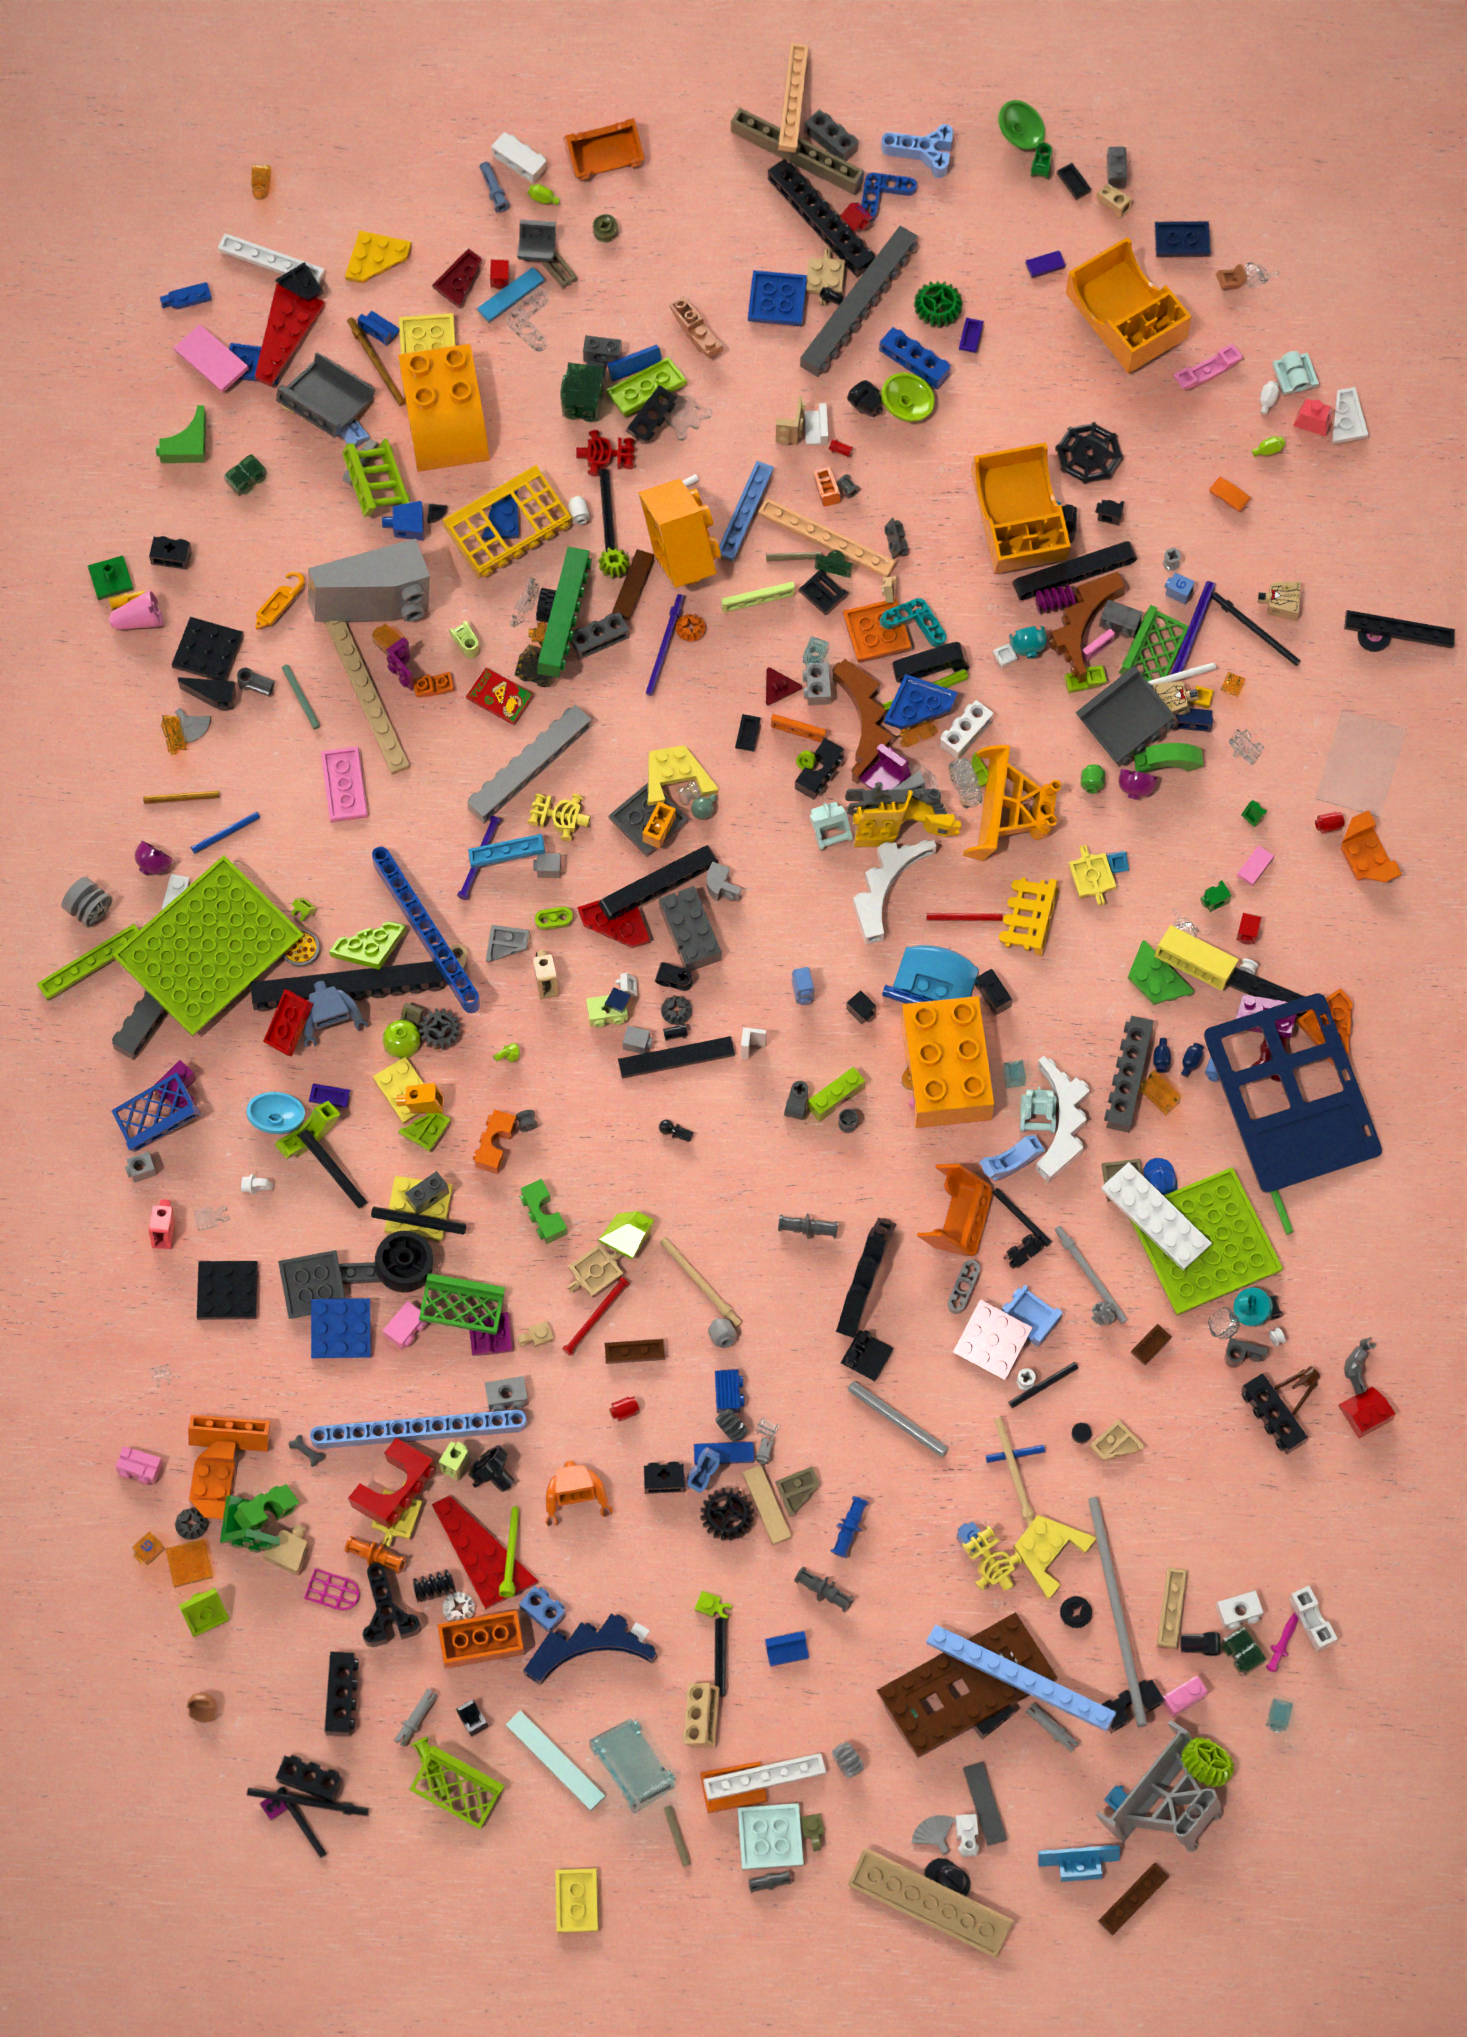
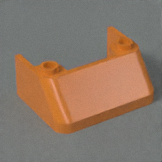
M936 1164L935 1168L946 1175L944 1188L952 1196L943 1230L934 1229L932 1232H918L917 1237L936 1249L963 1256H974L978 1251L992 1198V1187L961 1164Z

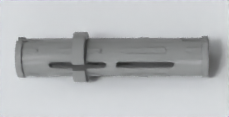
M426 1690L408 1720L403 1722L404 1726L396 1738H394L396 1743L404 1737L399 1745L406 1746L413 1732L416 1733L418 1730L417 1726L438 1697L436 1693H433L430 1699H428L432 1691Z
M1032 1703L1030 1707L1036 1713L1029 1708L1026 1710V1714L1038 1722L1054 1737L1053 1739L1056 1742L1059 1741L1070 1753L1075 1749L1069 1743H1072L1076 1748L1078 1747L1079 1742L1071 1737L1064 1727L1061 1728L1035 1703Z

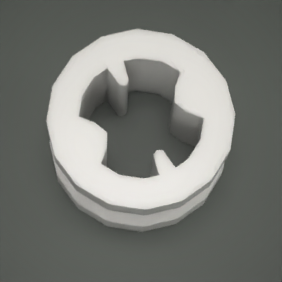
M1244 958L1242 960L1243 965H1240L1239 969L1255 975L1258 964L1253 960Z
M1276 1327L1275 1331L1270 1330L1268 1332L1272 1343L1276 1347L1279 1346V1343L1284 1344L1286 1342L1284 1334L1279 1327Z

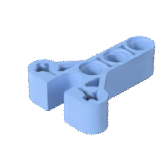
M942 124L936 131L924 137L887 132L881 139V151L888 156L921 160L932 170L933 176L943 178L948 172L950 153L937 150L951 151L953 129L950 125Z

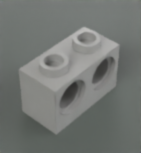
M829 663L806 664V671H803V682H807V688H804V699H808V705H830ZM819 674L820 677L815 678L812 675ZM820 691L821 694L816 695L813 692Z

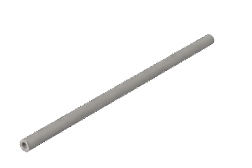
M1091 1497L1088 1499L1136 1723L1137 1727H1144L1147 1725L1100 1505L1098 1497Z

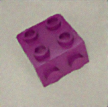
M881 743L876 748L880 760L860 777V780L871 790L877 782L878 785L879 782L883 784L882 790H892L911 776L908 766L909 762L904 756L900 757L891 747H886Z

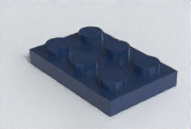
M1209 221L1155 222L1156 257L1210 256Z

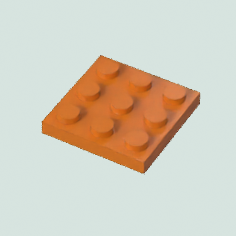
M894 598V602L886 603V601L843 611L857 663L911 650V643L905 624L892 629H885L879 622L880 617L886 610L899 606L897 598Z

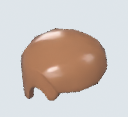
M199 1692L192 1694L186 1706L189 1709L188 1715L198 1722H211L216 1716L217 1702L208 1693Z

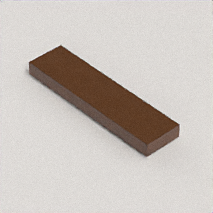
M639 549L636 550L612 613L620 612L623 619L630 620L653 562L654 554Z
M1154 1862L1098 1922L1113 1936L1167 1881L1169 1876Z

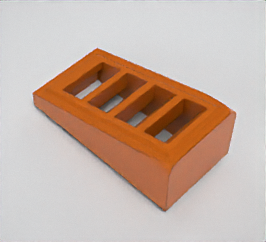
M831 467L813 471L823 506L826 507L840 503V493Z

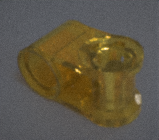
M252 164V195L254 198L261 200L268 196L271 165Z

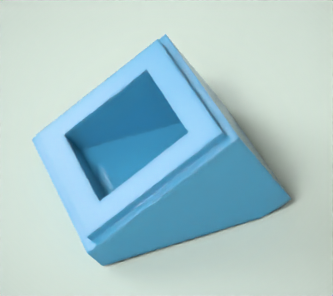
M1122 850L1106 854L1112 874L1129 870L1126 851Z

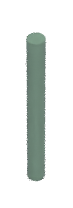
M284 665L282 670L313 729H318L320 724L289 665Z

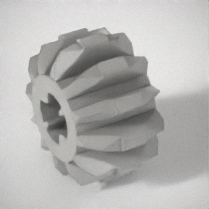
M848 1742L838 1745L832 1751L834 1761L846 1777L856 1776L863 1770L862 1760Z

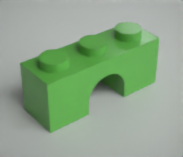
M539 1179L522 1187L519 1198L523 1206L527 1205L530 1211L528 1216L531 1222H535L538 1226L536 1232L540 1240L544 1239L546 1244L567 1235V1227L559 1212L546 1215L540 1210L544 1204L551 1201L550 1194L543 1180Z
M287 1484L281 1487L275 1486L264 1495L263 1493L258 1494L252 1501H244L237 1506L238 1510L233 1517L242 1529L247 1528L257 1531L264 1526L268 1519L264 1510L272 1512L277 1520L293 1513L299 1501Z

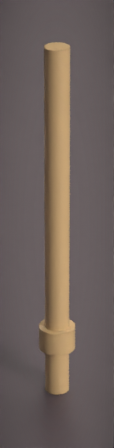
M663 1238L660 1241L661 1245L720 1309L721 1315L724 1318L727 1317L736 1328L740 1326L742 1322L732 1312L733 1309L719 1298L667 1238Z
M1002 1417L994 1419L1022 1507L1021 1514L1029 1527L1034 1520V1512L1032 1507L1029 1506Z

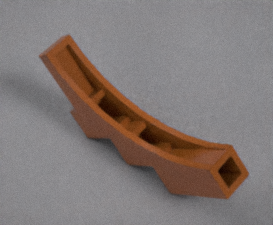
M1118 571L1077 586L1075 594L1077 604L1065 608L1063 617H1061L1064 627L1053 630L1050 633V639L1048 640L1050 648L1055 650L1057 656L1063 654L1065 662H1069L1071 666L1072 676L1076 677L1079 683L1086 681L1087 676L1082 660L1081 641L1088 624L1105 607L1107 600L1114 601L1124 596L1125 585Z

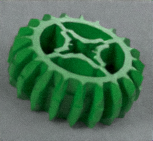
M938 280L936 284L930 281L929 286L924 284L922 289L919 288L918 293L915 295V313L918 314L919 320L924 319V324L930 322L931 327L934 324H937L938 328L941 324H944L946 327L948 322L953 324L954 319H958L959 314H961L963 306L962 296L958 293L957 288L953 289L952 283L947 286L946 281L943 284H939Z

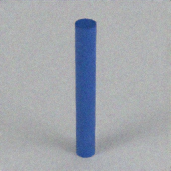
M1044 1445L1012 1450L1014 1458L1045 1453ZM1004 1452L985 1455L987 1463L1007 1460Z

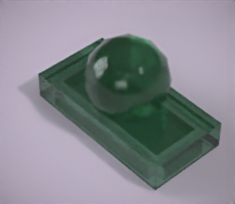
M834 549L827 556L816 555L815 569H823L825 572L847 578L851 577L853 563L845 561L842 551Z

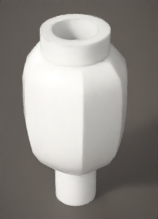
M1268 381L1264 385L1260 396V403L1262 405L1260 413L1267 415L1269 408L1275 405L1279 395L1278 383Z

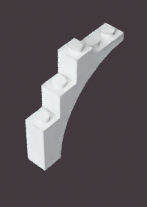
M923 840L912 846L909 844L904 845L900 849L897 848L896 842H886L877 847V856L881 868L874 867L865 872V881L869 893L862 892L853 897V906L865 945L884 940L882 907L888 890L896 878L910 865L936 854L934 840Z
M1043 1056L1038 1060L1037 1067L1047 1078L1054 1091V1095L1057 1096L1059 1122L1054 1141L1047 1153L1036 1164L1035 1170L1050 1183L1083 1152L1082 1142L1073 1136L1085 1126L1087 1119L1085 1113L1081 1109L1076 1108L1089 1097L1090 1090L1088 1085L1077 1077L1070 1082L1068 1075L1064 1072L1061 1073L1056 1068L1057 1066L1053 1060Z

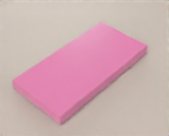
M200 324L174 347L175 352L222 393L249 369L242 360Z
M358 747L322 751L321 757L330 823L367 818Z

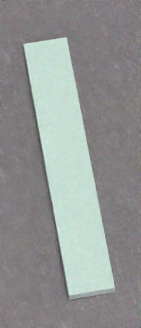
M521 1711L506 1723V1727L590 1811L605 1798V1795Z

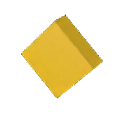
M1196 685L1195 689H1197L1199 700L1191 701V704L1209 709L1214 690Z

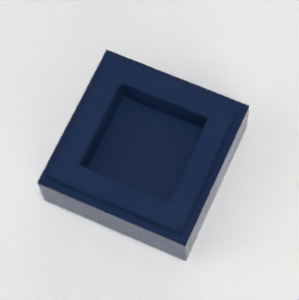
M613 987L605 1005L623 1013L631 995Z

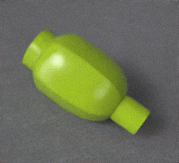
M531 184L527 193L532 200L541 204L553 203L558 206L560 199L555 197L550 189L540 184L535 186Z
M1272 436L1262 441L1258 448L1253 449L1252 454L1254 457L1258 455H1274L1286 446L1282 436Z

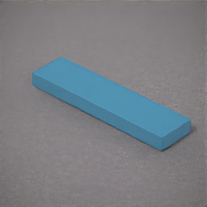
M532 267L479 306L477 311L490 323L543 284L545 280Z
M537 834L468 849L471 868H477L544 854L543 835Z

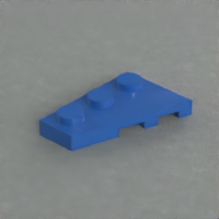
M509 494L491 506L488 519L502 539L519 538L517 503ZM489 526L484 529L482 540H491L495 537Z

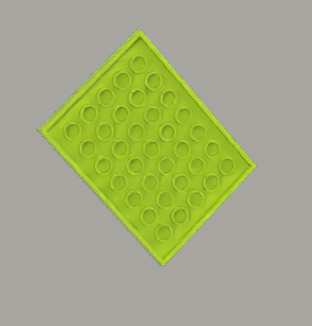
M223 855L114 952L112 957L193 1037L242 993L251 982H254L295 945L304 934Z

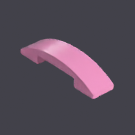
M1231 344L1219 350L1214 357L1192 368L1186 367L1173 374V377L1183 390L1190 389L1221 375L1242 360L1243 356L1234 344Z

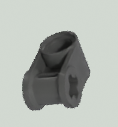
M796 1081L793 1083L789 1099H787L784 1116L803 1120L808 1097V1085L805 1082ZM798 1089L802 1090L801 1094H797Z

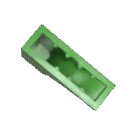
M197 405L196 414L192 422L182 432L171 437L159 438V445H156V456L160 457L161 463H205L206 411L204 405Z

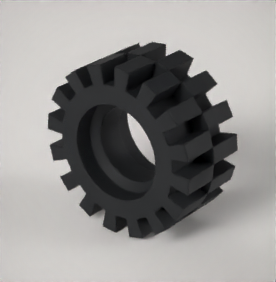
M541 588L536 621L548 623L556 590Z

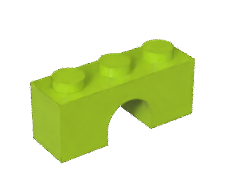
M854 1067L850 1068L808 1100V1109L821 1122L835 1111V1107L847 1097L851 1099L865 1089L864 1078Z

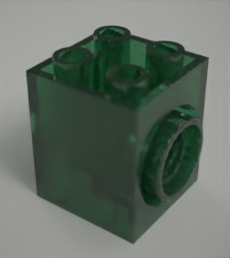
M568 362L567 372L563 375L560 390L563 416L571 420L579 418L586 422L599 421L606 383L604 367Z

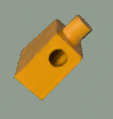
M436 1083L407 1086L406 1094L396 1096L397 1106H407L411 1113H443V1094Z

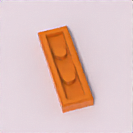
M772 714L771 728L820 743L826 738L825 729Z

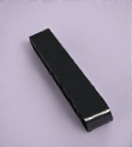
M1125 541L1015 579L1012 584L1019 600H1027L1036 597L1037 590H1040L1043 594L1044 589H1048L1050 592L1053 587L1058 589L1059 586L1065 587L1066 585L1130 565L1137 560V556L1131 542Z
M709 845L703 846L604 897L599 901L598 905L607 919L613 920L708 871L712 861L718 863L719 860Z

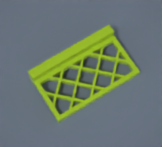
M431 1746L409 1790L480 1829L499 1793L502 1792L504 1785L443 1750ZM430 1759L438 1764L440 1772L428 1774L427 1765ZM448 1771L454 1772L457 1782L446 1785L443 1773ZM440 1774L443 1786L433 1789L430 1777ZM427 1778L430 1790L421 1792L415 1788L419 1780ZM470 1781L473 1783L475 1792L464 1795L461 1783ZM458 1784L461 1796L450 1799L447 1787ZM444 1788L447 1800L439 1802L435 1799L433 1791ZM487 1791L493 1794L489 1803L481 1804L480 1792ZM476 1794L479 1806L468 1809L465 1797ZM462 1798L465 1810L459 1812L453 1810L451 1801ZM477 1808L481 1812V1818L478 1823L471 1820L469 1811Z

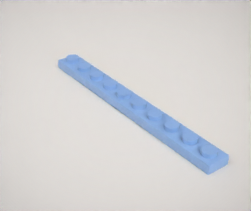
M938 1625L934 1626L926 1641L927 1645L1105 1732L1108 1731L1116 1716L1115 1711Z

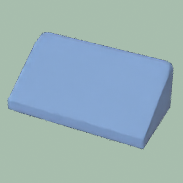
M356 418L340 433L347 444L354 443L355 448L371 438Z

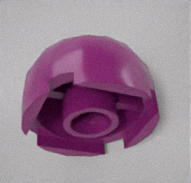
M1127 769L1120 770L1119 786L1124 793L1128 794V798L1139 800V797H1146L1153 792L1157 777L1137 771L1129 772Z
M143 840L135 851V861L140 866L139 871L147 876L150 873L160 875L166 872L173 862V859L167 854L157 850L154 846Z

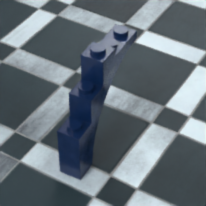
M611 1613L598 1633L594 1626L589 1623L585 1625L580 1622L568 1641H566V1637L563 1634L550 1631L524 1668L523 1673L541 1686L547 1677L562 1664L590 1652L607 1650L625 1652L639 1656L652 1664L657 1658V1653L655 1652L656 1649L649 1643L644 1645L638 1641L639 1637L634 1633H626L628 1624L624 1617L619 1614L615 1616Z

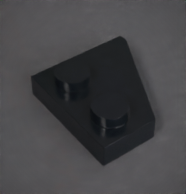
M305 262L275 279L279 286L307 302L324 293Z

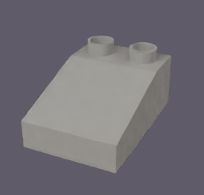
M416 538L308 568V604L315 622L394 621L401 618L405 622H413L422 618L425 612L428 611L430 575Z

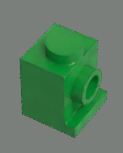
M1221 880L1217 887H1209L1205 891L1204 896L1200 898V901L1204 908L1207 907L1209 912H1212L1230 903L1232 895L1223 880Z

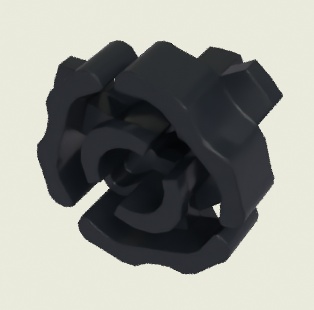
M497 1445L487 1450L480 1456V1460L475 1461L470 1468L468 1476L474 1481L473 1486L475 1488L482 1482L490 1480L501 1492H504L514 1483V1478L503 1468L508 1452L501 1446Z

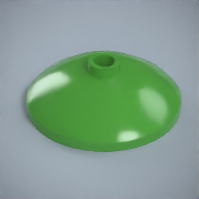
M1019 100L1009 101L1001 107L998 114V123L1006 140L1022 150L1037 148V145L1042 143L1045 136L1044 124L1037 111L1029 104Z

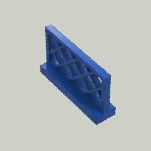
M177 1072L111 1110L127 1141L128 1149L134 1152L201 1114ZM176 1079L178 1083L177 1092L169 1091L170 1082ZM156 1090L163 1091L160 1102L151 1100L153 1092ZM167 1092L175 1094L172 1106L164 1104ZM179 1096L185 1097L189 1105L182 1109L176 1107ZM140 1099L147 1101L144 1112L135 1109L137 1101ZM150 1102L159 1104L156 1115L147 1113ZM163 1105L172 1108L170 1115L166 1118L160 1117ZM123 1109L130 1110L128 1120H122L118 1112ZM134 1111L143 1114L140 1125L131 1123ZM146 1115L155 1117L153 1126L149 1128L144 1126ZM130 1124L139 1127L137 1135L132 1138L128 1133Z

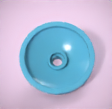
M266 1092L250 1100L247 1105L246 1115L249 1122L263 1132L285 1134L297 1129L303 1123L305 1110L301 1102L291 1095L281 1092Z

